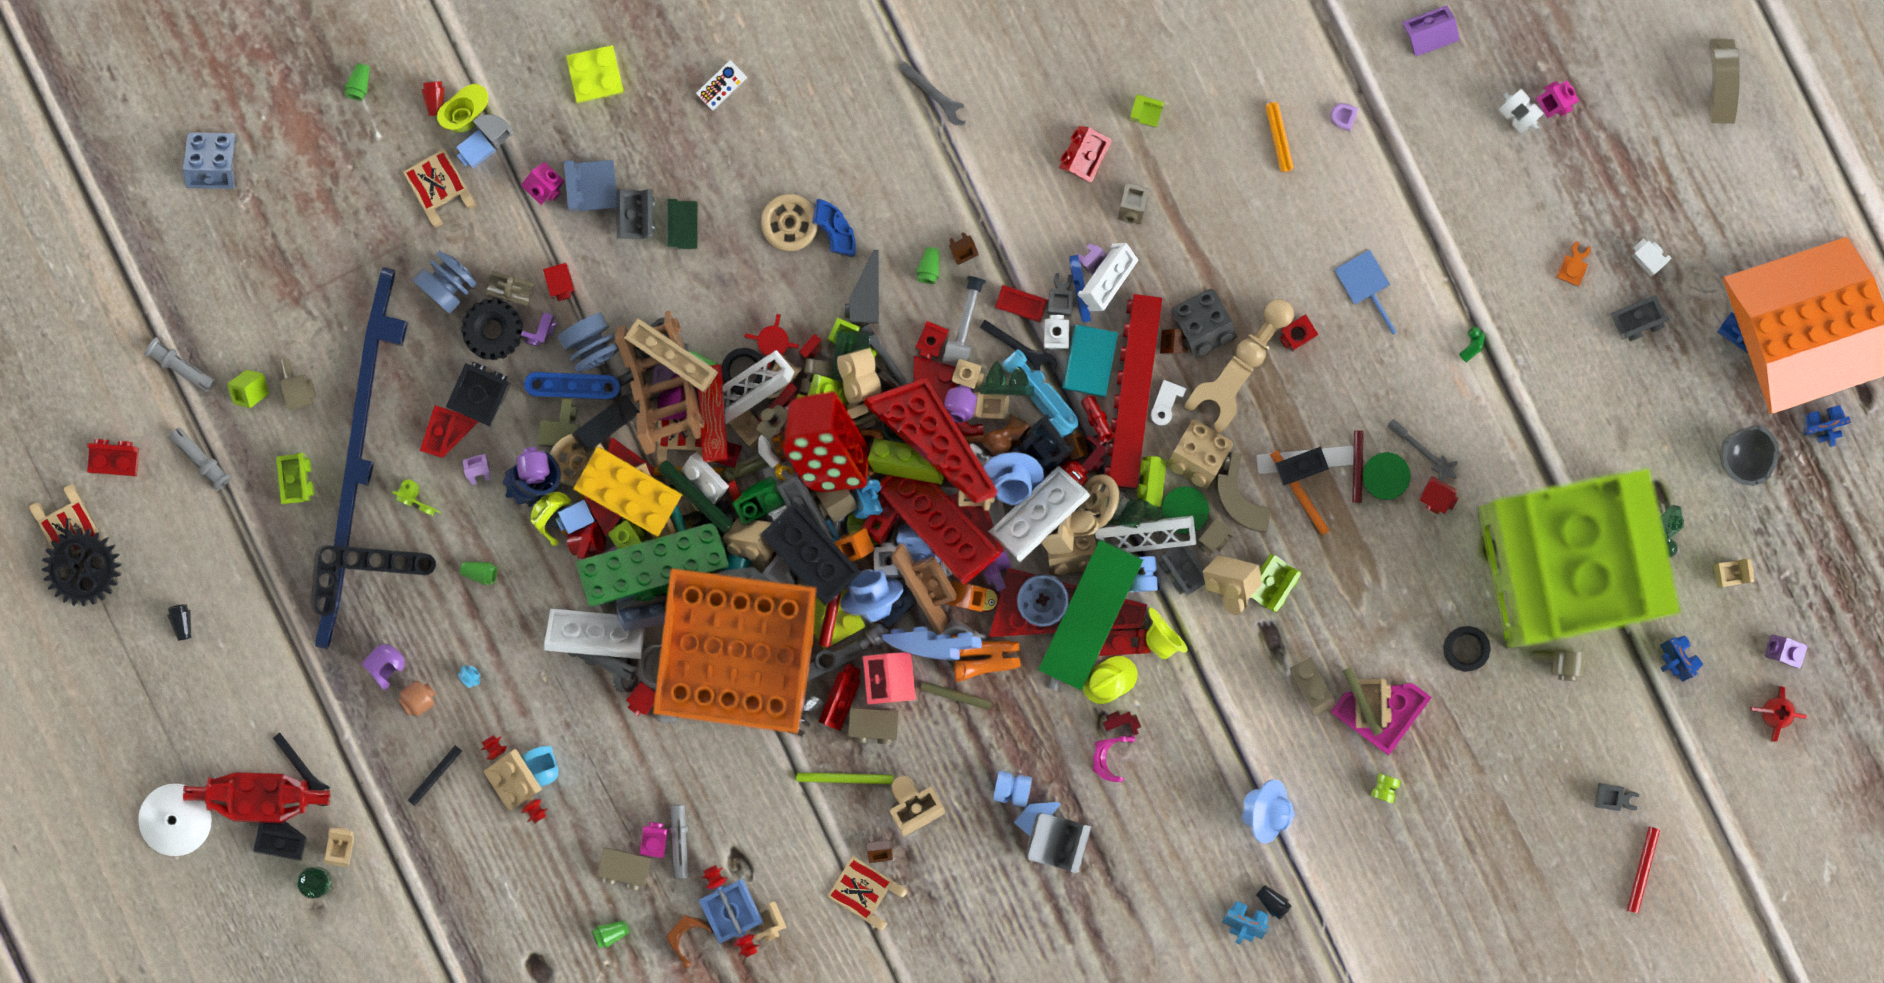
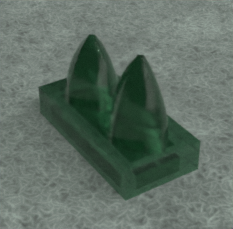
M995 361L988 372L986 385L980 384V394L1034 396V386H1029L1028 377L1020 366L1012 372L1009 383L1006 385L1004 370L999 362Z

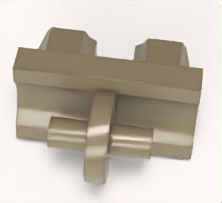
M492 271L486 295L528 306L534 282Z

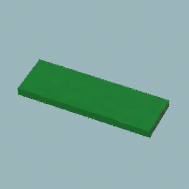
M1099 539L1039 666V671L1082 691L1141 567L1143 559Z

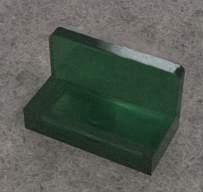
M668 199L669 249L698 248L697 201Z
M845 329L837 331L830 379L843 380L838 370L837 357L857 350L870 349V334Z
M1119 497L1116 512L1107 524L1137 529L1143 518L1159 521L1162 511L1148 501Z

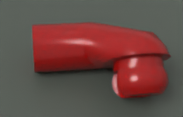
M966 421L964 423L955 422L963 436L984 435L983 424L969 425Z

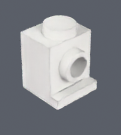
M1644 238L1634 247L1636 252L1632 255L1633 259L1650 277L1655 275L1672 259L1670 255L1666 257L1662 255L1664 251L1657 243H1651Z
M1050 315V319H1045L1044 350H1068L1069 320H1064V315ZM1053 328H1060L1061 334L1059 336L1053 335Z
M884 543L881 547H874V570L881 569L886 578L899 579L903 578L894 563L890 566L887 565L888 558H891L897 548L895 543Z

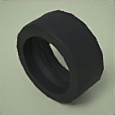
M738 348L728 353L722 362L724 382L727 383L732 379L730 367L734 360L739 357H748L757 363L763 359L762 356L749 348ZM758 374L752 383H761L763 375ZM736 385L731 387L733 392L744 394L745 387Z
M1464 626L1450 632L1445 639L1443 650L1449 665L1456 670L1468 672L1484 666L1489 659L1491 647L1490 641L1483 631L1476 627ZM1462 635H1472L1481 644L1480 656L1472 663L1460 662L1453 653L1454 642Z

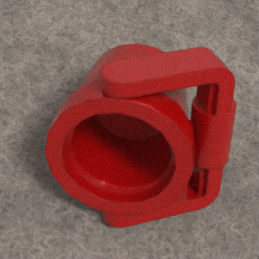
M597 523L588 524L567 534V545L571 554L577 555V558L581 560L603 554L607 539Z

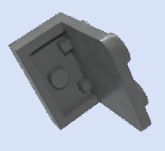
M1208 289L1171 309L1175 320L1181 330H1183L1194 358L1205 355L1211 350L1223 344H1228L1237 338L1233 321L1213 289Z
M1038 813L1034 821L1025 857L1031 861L1078 873L1091 826Z

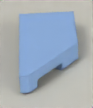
M1059 802L1029 804L1014 823L1031 836L1036 815L1038 813L1052 815L1061 804Z

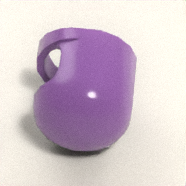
M381 644L361 664L374 676L381 688L386 690L391 685L388 682L389 676L396 670L402 672L405 660L395 647L389 644Z

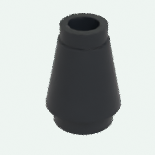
M187 604L169 607L167 617L177 636V640L181 641L192 638L191 609H188Z
M1266 885L1256 894L1273 918L1276 917L1278 920L1292 907L1289 899Z

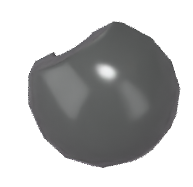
M1753 425L1728 435L1722 442L1719 455L1721 466L1728 477L1739 484L1754 486L1764 483L1771 477L1777 466L1780 451L1778 441L1771 431L1762 425Z

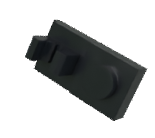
M1321 447L1275 463L1283 486L1329 469Z

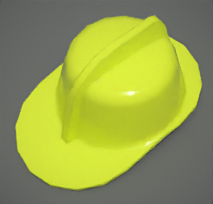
M479 84L467 85L459 90L449 101L440 107L437 113L439 124L445 129L452 130L454 133L472 130L476 126L473 120L478 118V115L487 106L489 100L487 90Z
M1150 607L1148 611L1153 623L1146 633V641L1149 648L1164 660L1177 651L1186 653L1188 649L1184 641L1169 627L1162 616L1154 608Z
M1124 656L1108 658L1092 668L1083 687L1085 696L1096 704L1112 702L1134 687L1138 676L1136 666L1130 659Z

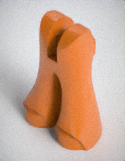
M981 641L982 648L959 650V658L971 656H991V658L953 662L955 682H961L985 673L1016 669L1021 667L1020 658L1007 657L1003 659L1002 653L1008 654L1020 651L1019 642Z

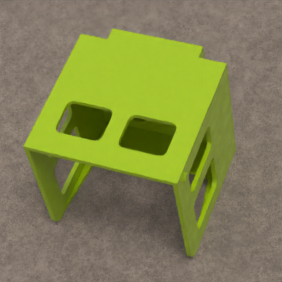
M1650 468L1496 499L1478 507L1481 530L1507 649L1681 613ZM1489 525L1492 526L1494 533L1495 543L1501 566V574H1499ZM1504 591L1507 594L1513 627H1511L1509 622L1507 608L1504 599Z

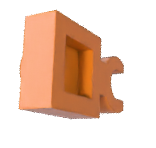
M1576 241L1571 248L1573 256L1566 255L1556 278L1579 287L1588 267V264L1582 262V260L1590 254L1591 247L1587 246L1584 253H1579L1577 250L1579 242Z

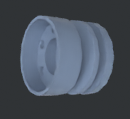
M439 250L436 255L443 263L439 266L431 259L429 262L436 271L431 274L427 270L422 269L412 281L451 314L460 304L459 299L454 293L458 290L468 295L469 292L462 284L466 281L474 288L477 283L472 278L470 272L453 256Z
M601 312L575 323L557 336L565 351L577 349V352L569 358L571 362L582 359V361L574 366L577 373L594 369L604 364L619 351L616 343L607 346L615 339L613 334L605 337L601 335L609 327Z
M1036 574L1028 578L1021 585L1017 597L1018 609L1022 617L1029 623L1037 626H1050L1058 622L1066 612L1068 606L1067 590L1063 583L1055 576ZM1040 593L1050 597L1045 606H1042L1041 602H1036Z

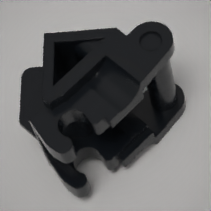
M1048 414L1030 428V432L1021 439L1023 441L1022 445L1015 448L1013 452L1029 455L1039 462L1043 472L1046 470L1047 473H1050L1066 461L1075 448L1067 444L1049 421L1051 418Z

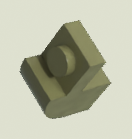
M562 398L560 422L540 420L538 445L554 447L560 439L573 434L574 431L580 428L579 424L571 423L572 419L576 420L577 405H573L574 401L572 399Z

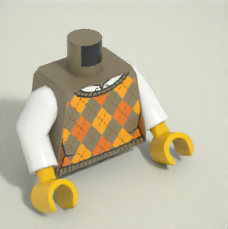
M776 405L773 409L767 408L761 413L762 422L756 428L759 435L758 452L771 468L774 467L776 469V477L785 481L786 479L782 476L784 470L788 474L793 475V470L790 467L779 463L780 461L783 463L786 460L784 455V439L788 406L784 408L781 405Z

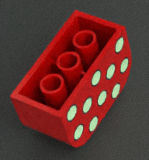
M836 392L819 393L793 400L789 404L787 411L784 455L786 459L790 460L794 472L798 473L804 484L810 489L821 493L866 487L870 448Z

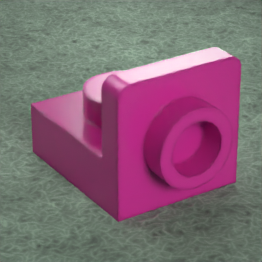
M649 822V826H643L640 855L664 858L668 829L663 828L664 824Z

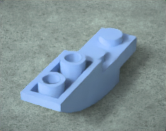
M915 627L913 632L906 633L905 629L890 630L891 634L882 635V640L893 647L913 655L933 659L960 660L959 650L982 648L981 638L973 637L972 633H959L958 638H950V635H936L935 632L927 631V627Z

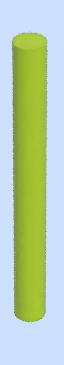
M797 772V782L892 784L893 775Z

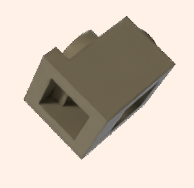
M1216 518L1197 540L1201 543L1199 548L1208 556L1216 549L1220 552L1228 542L1226 536L1233 537L1235 532L1220 519Z

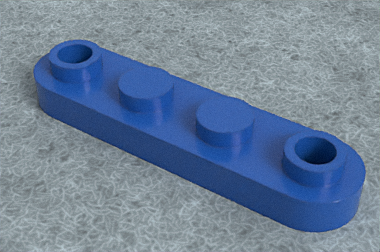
M533 372L524 381L527 393L535 397L610 400L616 398L621 391L619 380L611 375ZM536 380L541 382L539 389L533 387V383ZM608 383L613 385L611 392H606L605 385Z

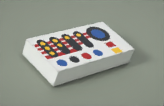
M730 60L696 95L714 111L747 77Z

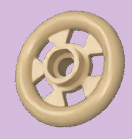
M784 194L774 198L767 204L762 213L761 229L764 237L772 246L783 251H796L806 247L814 239L818 230V226L812 223L815 208L807 199L795 194ZM784 205L787 211L778 216L775 210L779 206ZM796 205L804 209V213L801 216L792 211ZM787 219L794 220V225L792 227H787L785 225V221ZM778 222L780 231L773 233L771 223ZM802 222L809 223L806 233L799 231ZM795 234V241H784V235Z
M570 434L560 439L554 445L550 455L554 457L560 467V482L574 487L582 474L581 471L584 470L590 458L583 448L572 449V444L578 442ZM600 443L598 446L604 449L603 445ZM561 452L567 453L565 461L559 460ZM575 457H581L579 461H573ZM567 467L575 471L572 476L563 473Z
M1102 474L1090 478L1083 486L1090 497L1076 509V512H1083L1087 508L1094 516L1100 513L1101 516L1097 518L1098 529L1111 520L1119 503L1117 483L1110 476ZM1102 484L1106 485L1104 492L1100 491Z

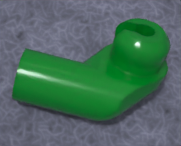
M1478 327L1469 329L1470 345L1459 353L1466 363L1483 348L1485 335Z

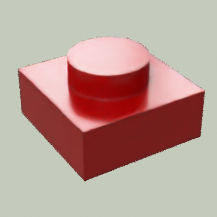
M814 334L801 348L799 354L805 359H808L810 356L814 358L822 349L820 346L822 340Z

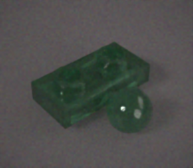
M1672 505L1660 516L1669 558L1673 557L1678 551V545L1672 537L1684 527L1681 507Z

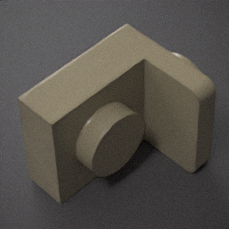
M1126 183L1118 214L1119 220L1129 224H1141L1149 188Z

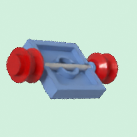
M714 865L703 871L705 876L701 877V879H707L706 889H717H715L714 893L700 899L699 902L719 944L735 936L737 938L740 937L733 946L740 947L741 952L738 956L743 955L744 958H747L757 953L756 948L760 945L753 943L754 934H744H746L747 930L762 924L763 920L744 880L741 879L726 887L724 885L721 886L726 882L727 877H722L720 874L723 867L718 869Z

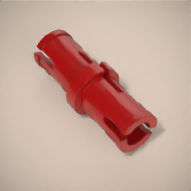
M1095 396L1085 397L1081 401V405L1089 417L1088 422L1090 426L1094 427L1100 442L1110 441L1114 437V433L1106 421L1107 415L1104 411H1101Z

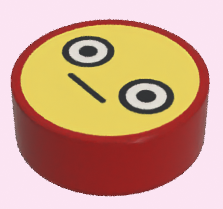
M987 588L983 612H990L998 605V595L991 588Z

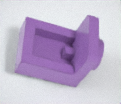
M544 312L536 335L522 331L521 336L526 338L525 343L539 347L540 343L546 345L548 336H553L557 322H554L555 317Z
M1003 549L1004 552L986 567L987 570L983 571L988 584L993 583L997 592L1006 588L1000 572L1007 570V567H1012L1005 549Z
M1771 635L1765 657L1800 669L1808 646L1786 637Z

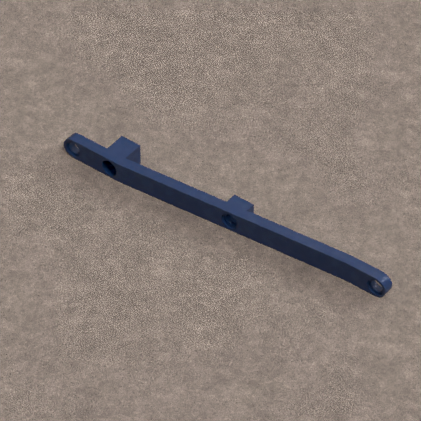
M385 267L382 268L364 339L334 546L349 547L358 484L369 486L374 462L362 459L379 341L403 346L408 327L407 321L386 316L395 279V270ZM339 568L336 607L332 614L321 616L315 647L328 650L341 602L345 569ZM329 575V579H328V586H329V584L331 583V577H330V575ZM327 599L325 600L323 611L327 610L329 606Z

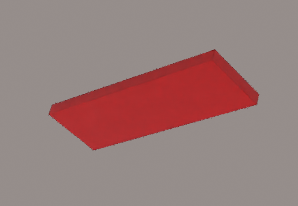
M887 475L880 481L881 489L878 492L879 495L882 496L963 585L1001 555L1000 551L936 483Z

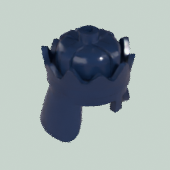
M545 452L550 473L545 477V481L540 483L527 484L526 481L521 480L518 475L517 464L505 471L506 477L503 480V485L507 487L505 496L507 498H514L518 505L526 503L528 507H531L543 495L553 492L561 480L560 467L554 457Z

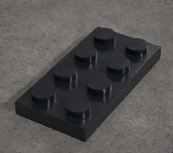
M796 502L759 534L807 587L816 588V597L824 606L830 603L861 573Z

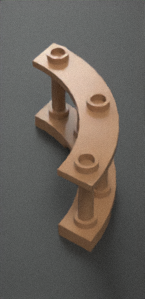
M670 311L665 312L664 324L654 327V329L663 335L668 333L670 340L684 348L679 334L681 332L680 323L677 318L673 319ZM626 325L617 327L615 342L625 367L631 368L634 381L630 382L634 401L635 403H640L641 413L636 414L637 436L645 454L655 452V445L659 438L688 429L692 430L695 439L700 438L701 428L704 427L699 413L695 386L681 376L653 385L646 384L643 374L646 368L662 363L653 357L646 359L638 358L635 345L625 339L628 333ZM684 385L685 401L657 410L652 408L650 398L653 397V394ZM687 410V420L655 429L654 423L658 419Z

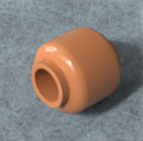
M415 681L401 690L398 702L408 716L412 714L418 717L434 706L432 697L435 696V693L428 683L423 685L421 682Z

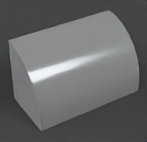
M483 115L473 120L479 130L496 148L514 133L511 126L503 118L496 115Z

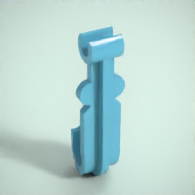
M1017 349L1001 363L1007 372L1015 373L1022 381L1019 385L1021 392L1025 394L1031 393V400L1044 415H1049L1051 418L1049 421L1063 438L1071 435L1078 426V419L1075 413L1049 383H1042L1045 379L1043 372L1039 370L1032 371L1026 364L1027 359L1023 352Z

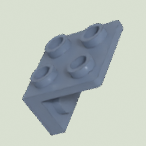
M234 133L187 134L183 163L186 188L234 189L235 178L232 167L236 141Z
M573 160L564 161L567 202L570 212L616 208L617 190L613 160L575 163Z
M631 595L628 597L616 600V602L620 603L626 600L634 599L635 597L634 595ZM665 602L619 610L617 605L618 619L624 631L662 625L665 622Z

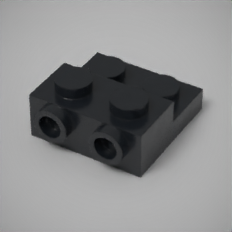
M474 361L471 365L465 363L446 407L491 427L511 383L506 381L508 376L495 371L493 375L485 372L486 367Z

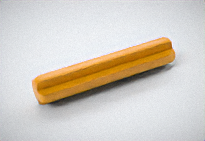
M1271 102L1266 104L1265 108L1281 172H1288L1293 170V163L1278 102Z

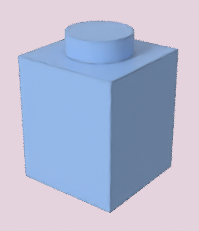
M480 130L457 146V149L460 151L457 155L465 167L470 164L473 169L496 152Z
M580 499L556 511L559 517H556L555 520L561 531L565 530L568 534L594 522L584 499Z

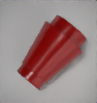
M442 81L424 82L423 89L421 90L428 116H436L440 107L444 104L445 87H443Z

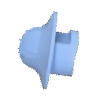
M1016 452L1004 453L991 458L983 465L984 470L998 490L994 498L1009 505L1019 504L1029 498L1032 490L1044 480L1042 466L1036 459L1027 454Z
M881 569L863 570L848 585L849 591L841 599V609L848 614L861 615L870 622L883 619L890 615L892 603L902 594L903 585L897 579L886 578Z
M1271 779L1265 782L1260 790L1255 789L1248 793L1243 802V822L1247 826L1252 827L1254 837L1261 843L1267 844L1273 841L1280 831L1287 830L1295 816L1293 805L1287 799L1285 786L1278 780Z

